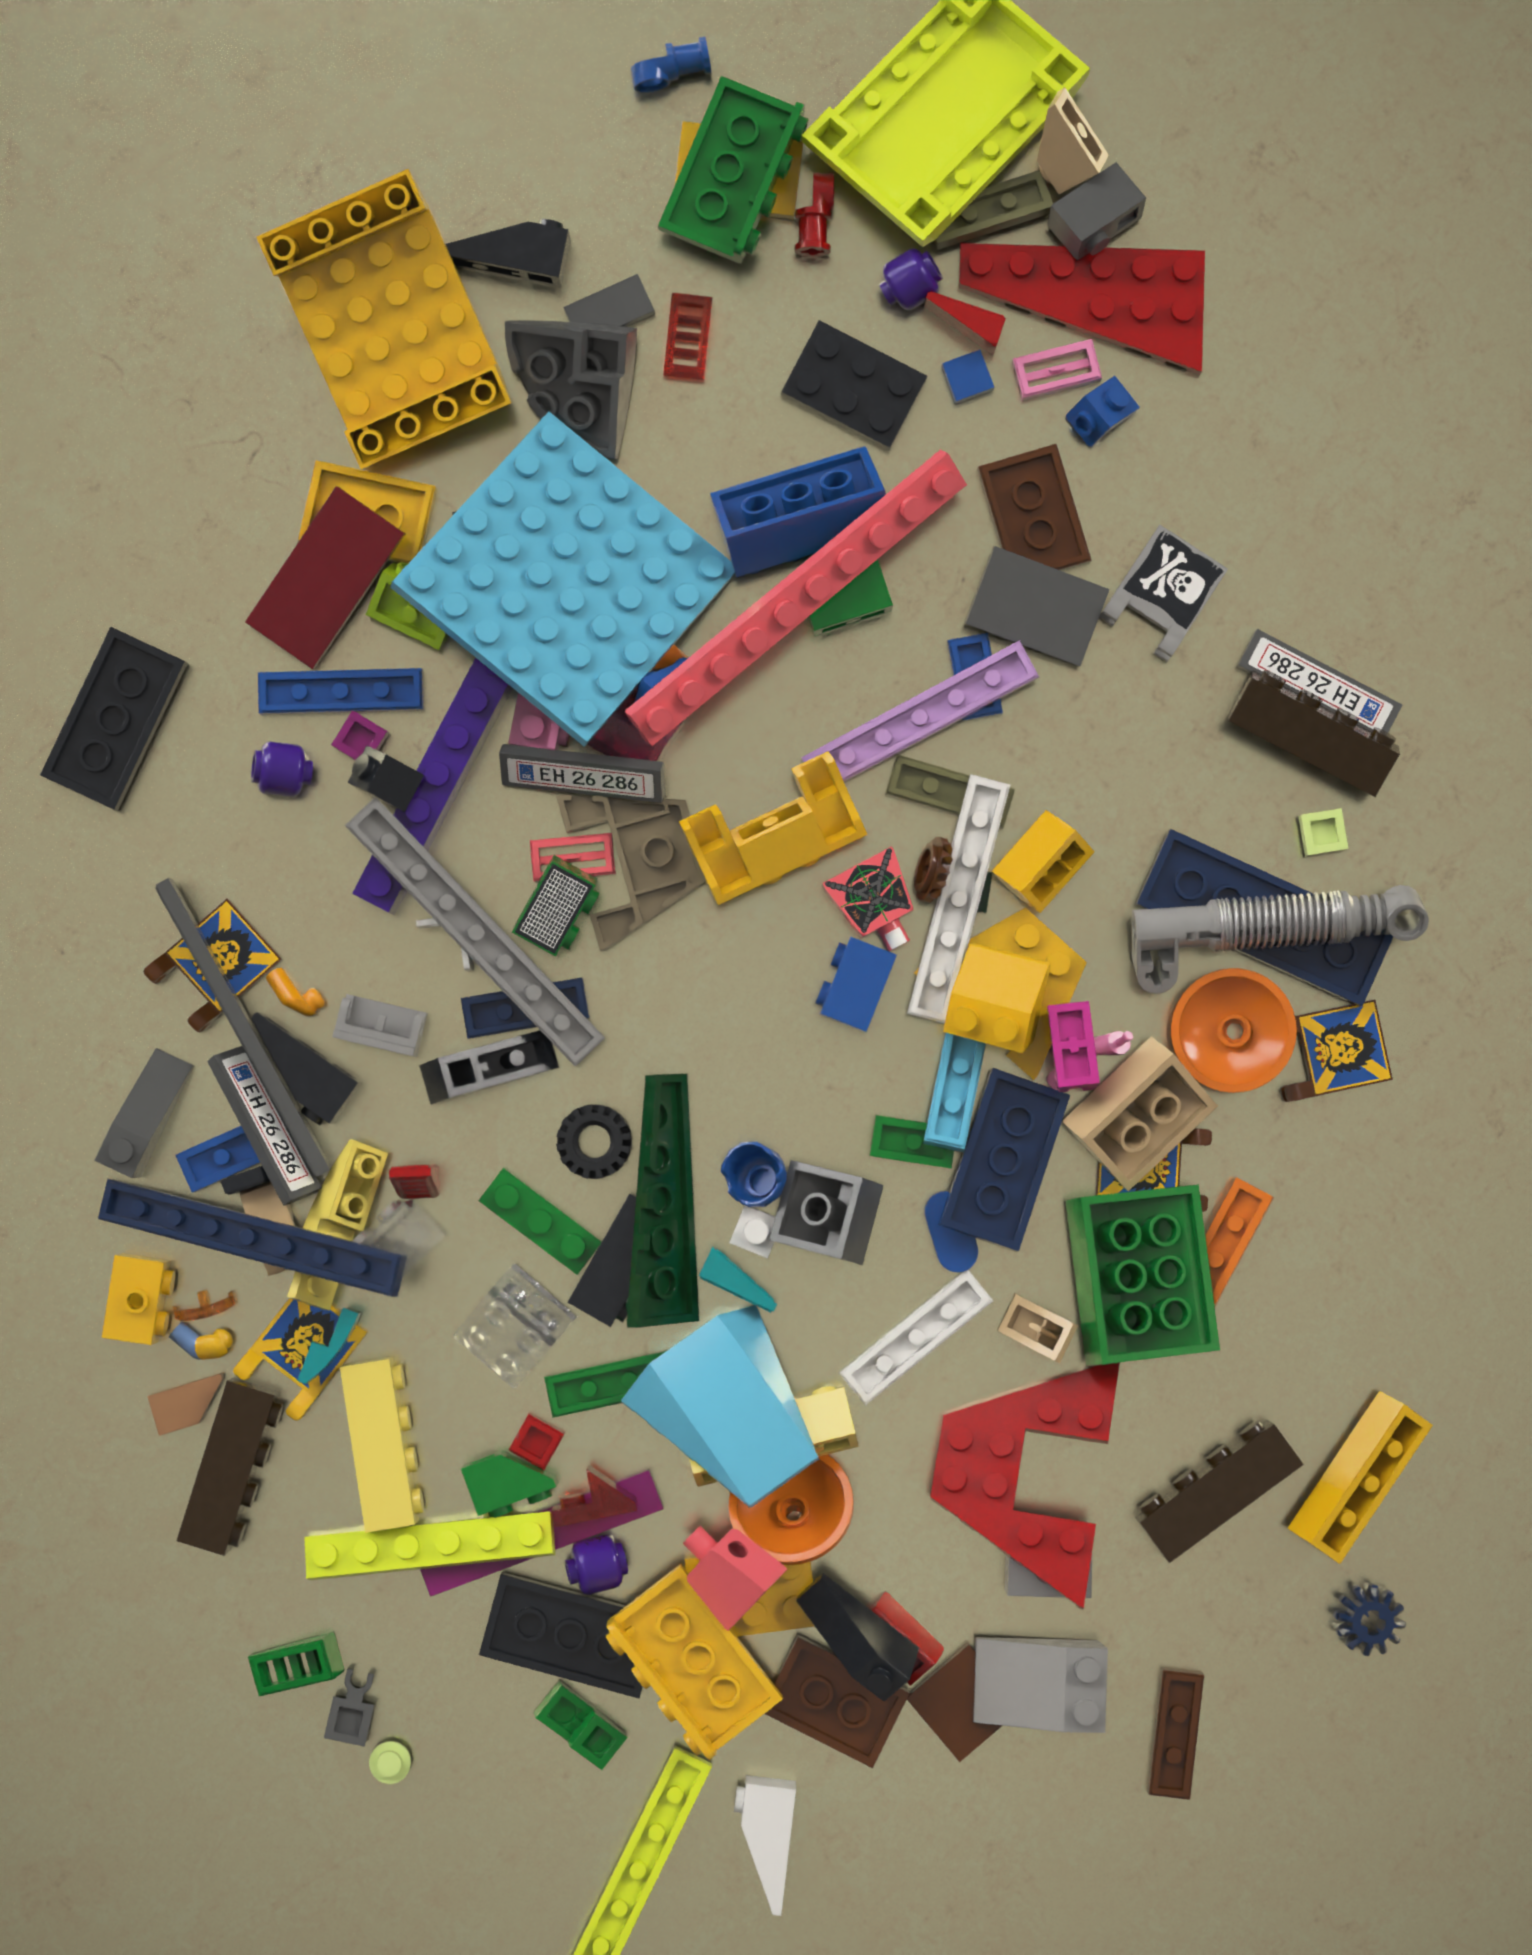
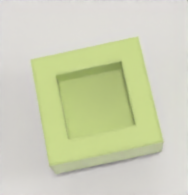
M1342 808L1298 816L1305 857L1349 849Z

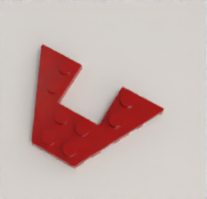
M1120 1363L1098 1365L943 1415L930 1495L932 1501L952 1513L970 1529L986 1538L1012 1560L1024 1566L1042 1582L1047 1583L1074 1603L1076 1607L1083 1610L1096 1524L1015 1511L1014 1504L1026 1431L1108 1444Z

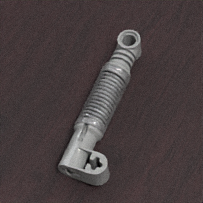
M1405 885L1390 888L1384 894H1381L1380 899L1377 894H1372L1370 899L1367 895H1361L1358 900L1356 895L1351 896L1348 892L1339 890L1337 892L1329 891L1327 894L1322 892L1320 898L1317 892L1313 896L1308 892L1305 895V899L1302 893L1298 895V899L1294 893L1290 896V899L1285 894L1283 900L1279 894L1276 896V899L1270 895L1268 901L1263 895L1261 902L1256 896L1253 902L1248 897L1245 903L1244 898L1241 897L1237 903L1234 897L1231 900V904L1228 898H1221L1220 900L1217 898L1201 906L1133 910L1132 960L1138 983L1142 989L1149 993L1159 994L1168 991L1177 982L1179 948L1209 947L1212 951L1221 952L1222 950L1234 951L1236 948L1241 951L1244 946L1249 950L1251 947L1257 949L1259 946L1262 949L1266 946L1272 948L1274 945L1277 948L1281 945L1287 947L1289 944L1294 947L1296 943L1299 947L1303 944L1309 946L1311 943L1314 946L1318 943L1323 945L1326 942L1329 945L1334 943L1342 944L1350 942L1353 937H1359L1360 933L1363 936H1369L1371 931L1374 936L1380 935L1382 931L1384 935H1392L1398 940L1410 941L1423 935L1428 927L1429 918L1417 891ZM1404 910H1411L1404 916H1397ZM1150 950H1157L1159 960H1157L1156 966L1153 965Z

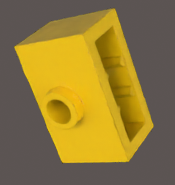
M1045 810L992 872L1011 893L1041 913L1095 851L1074 828Z
M124 1253L114 1255L101 1338L153 1345L159 1342V1336L165 1337L169 1323V1312L164 1311L166 1295H172L176 1276L175 1271L170 1270L171 1260Z

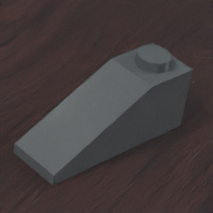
M156 1048L113 1120L94 1161L130 1178L142 1177L194 1065Z

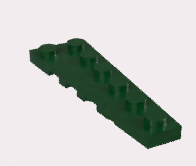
M687 1073L645 1075L629 1297L626 1301L627 1328L699 1321Z

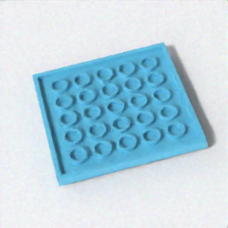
M548 411L392 581L391 588L585 747L641 682V678L645 677L731 580L735 572L732 562Z

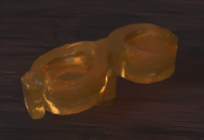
M204 1290L197 1292L200 1308L179 1310L178 1306L172 1307L176 1320L192 1321L222 1313L232 1308L236 1304V1300L232 1290L228 1293L227 1298L208 1305Z

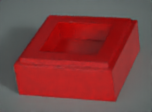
M529 1413L508 1450L545 1470L565 1432Z

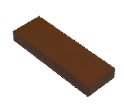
M1161 1668L1147 1788L1149 1795L1190 1800L1204 1674L1201 1672Z

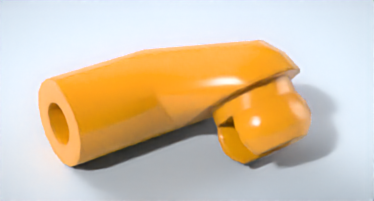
M276 968L266 976V981L280 1002L288 1008L307 1017L316 1015V1010L324 1007L325 1000L318 990L310 988L305 994H302L297 990L283 968Z

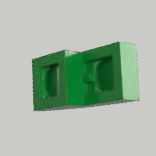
M560 1680L533 1712L536 1719L568 1741L570 1748L601 1770H603L628 1738L605 1715Z

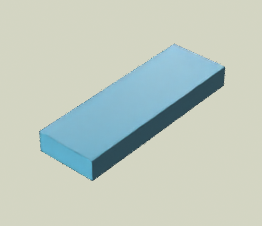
M945 1032L923 1144L964 1152L986 1043Z

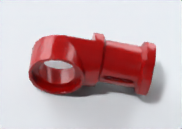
M814 173L813 206L795 210V218L799 220V241L794 245V252L798 255L820 257L831 253V245L827 243V221L831 219L832 210H834V173Z

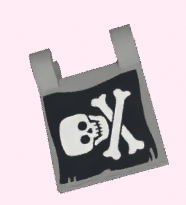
M1159 525L1106 605L1099 619L1112 627L1125 607L1133 609L1166 631V635L1153 654L1168 662L1228 568Z

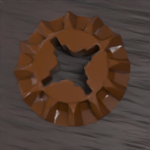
M935 837L931 843L925 846L920 855L914 877V887L917 890L919 900L931 903L940 896L942 888L946 886V879L950 874L949 869L953 861L951 856L953 849L948 839Z

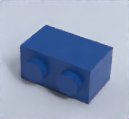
M850 937L847 945L839 942L831 962V966L838 968L832 983L823 982L815 1004L823 1006L819 1015L866 1033L897 955L853 937Z

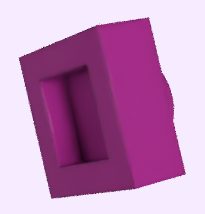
M352 710L331 746L356 760L363 754L366 746L379 751L389 732Z

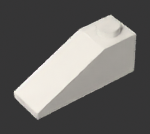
M746 1775L745 1787L737 1786L734 1812L742 1813L741 1827L772 1914L781 1916L796 1781Z

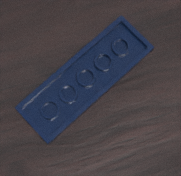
M1169 829L1135 905L1144 909L1201 906L1217 898L1219 900L1221 898H1228L1231 904V900L1234 897L1237 903L1241 897L1244 898L1246 903L1248 897L1253 902L1256 896L1261 902L1263 895L1268 901L1270 895L1276 899V896L1279 894L1283 900L1285 894L1290 899L1293 893L1297 899L1298 895L1302 893L1305 899V895L1309 891L1173 829ZM1371 931L1369 936H1363L1360 933L1359 937H1353L1350 942L1342 944L1334 943L1329 945L1326 942L1323 945L1318 943L1314 946L1311 943L1309 946L1303 944L1299 947L1296 943L1294 947L1289 944L1287 947L1281 945L1277 948L1274 945L1272 948L1266 946L1262 949L1259 946L1257 949L1251 947L1247 950L1244 946L1241 951L1238 948L1235 950L1361 1007L1371 989L1393 940V936L1384 935L1382 931L1380 935L1374 936Z

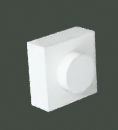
M744 1205L730 1243L768 1258L774 1241L770 1240L776 1216Z

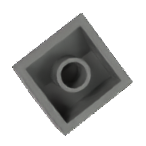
M791 1160L770 1240L863 1265L884 1185L862 1177Z

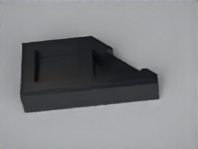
M259 1166L220 1181L225 1194L234 1195L270 1182V1179L263 1166Z

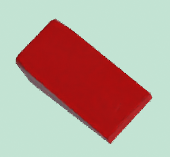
M932 291L927 293L924 305L926 309L978 346L994 355L1006 320L1003 315Z

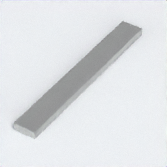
M376 797L344 825L574 1066L579 1064L605 1039Z

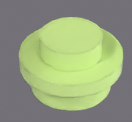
M386 1741L379 1744L372 1751L369 1759V1768L372 1775L378 1781L385 1784L400 1782L406 1777L411 1767L409 1751L404 1745L396 1741Z

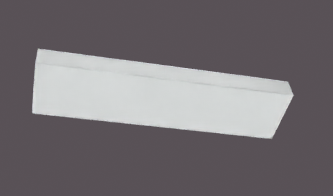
M969 1270L961 1272L842 1369L839 1374L866 1406L991 1304L993 1300Z

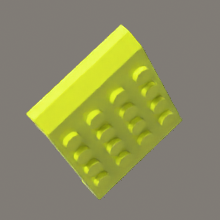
M940 0L834 109L829 106L801 135L802 143L919 245L924 247L936 240L1044 128L1048 108L1057 92L1065 87L1072 98L1075 96L1089 76L1090 68L1011 0Z

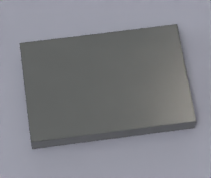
M993 546L964 624L1012 642L1020 640L1023 646L1076 666H1081L1110 589Z

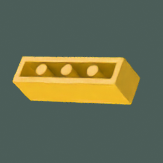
M1379 1391L1287 1529L1341 1564L1433 1425L1405 1404Z

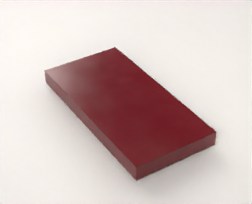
M336 486L245 623L311 669H315L406 533Z

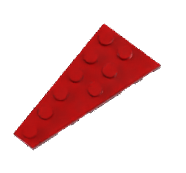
M960 243L958 288L1002 304L1008 303L1030 311L1032 315L1043 319L1047 317L1066 324L1065 327L1123 348L1135 349L1151 355L1153 359L1164 363L1168 361L1187 368L1186 371L1201 375L1205 277L1204 250L1105 247L1096 255L1089 253L1077 261L1065 246Z

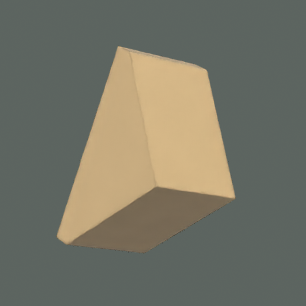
M1015 1294L998 1331L1060 1363L1078 1325Z

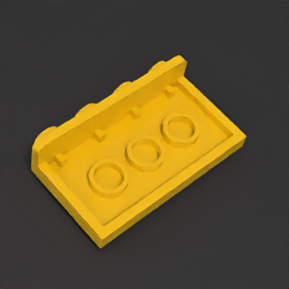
M680 1564L608 1619L607 1629L610 1633L606 1635V1639L618 1655L621 1656L626 1653L635 1665L631 1670L639 1683L645 1689L651 1686L661 1698L657 1704L670 1722L677 1719L686 1731L683 1738L689 1748L697 1756L703 1753L710 1760L716 1756V1751L783 1700V1695L732 1629L727 1631L691 1587L687 1581L688 1572Z

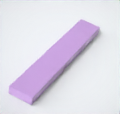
M1019 640L801 758L806 762L828 751L834 758L843 781L846 782L1039 678V675Z

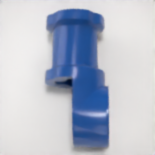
M699 37L698 42L678 46L666 43L667 56L635 63L630 69L634 90L640 93L662 90L670 84V81L678 80L679 75L703 71L706 75L712 74L706 37Z

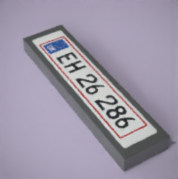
M1259 629L1255 630L1236 666L1249 674L1253 670L1260 674L1264 670L1273 672L1286 681L1285 687L1296 693L1304 689L1315 694L1323 700L1321 706L1333 712H1336L1337 708L1350 712L1359 719L1358 725L1371 732L1374 727L1389 732L1403 706L1399 702Z
M502 744L499 752L502 785L662 803L665 796L664 762Z
M243 1046L212 1056L207 1063L283 1206L318 1192L322 1188L319 1181L312 1173Z

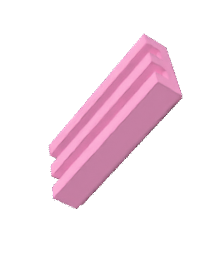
M1092 339L1013 358L1012 360L1022 401L1102 380ZM1086 352L1088 357L1025 373L1024 369L1026 366ZM1089 367L1091 369L1089 373L1033 387L1028 385L1029 382Z

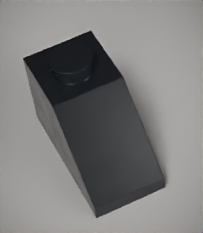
M366 746L363 754L354 762L352 775L347 783L373 798L376 797L379 801L405 812L424 775L391 756Z

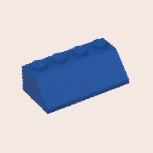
M866 446L710 493L736 577L745 574H755L765 568L785 562H794L802 557L816 553L886 495Z

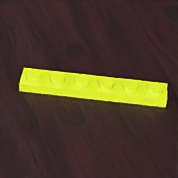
M550 1511L404 1526L367 1533L365 1531L304 1537L306 1579L310 1581L555 1555L553 1514Z
M676 1745L674 1746L572 1955L621 1954L712 1768V1763Z

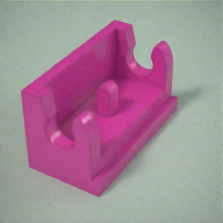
M1089 1001L1048 1005L1047 1011L1057 1088L1060 1092H1068L1070 1089L1082 1088L1083 1091L1095 1090L1100 1080Z

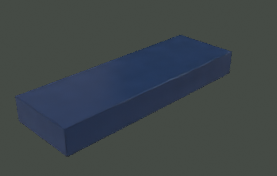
M583 977L552 982L587 1019L590 1018ZM503 991L461 998L467 1039L536 1028L535 1024Z

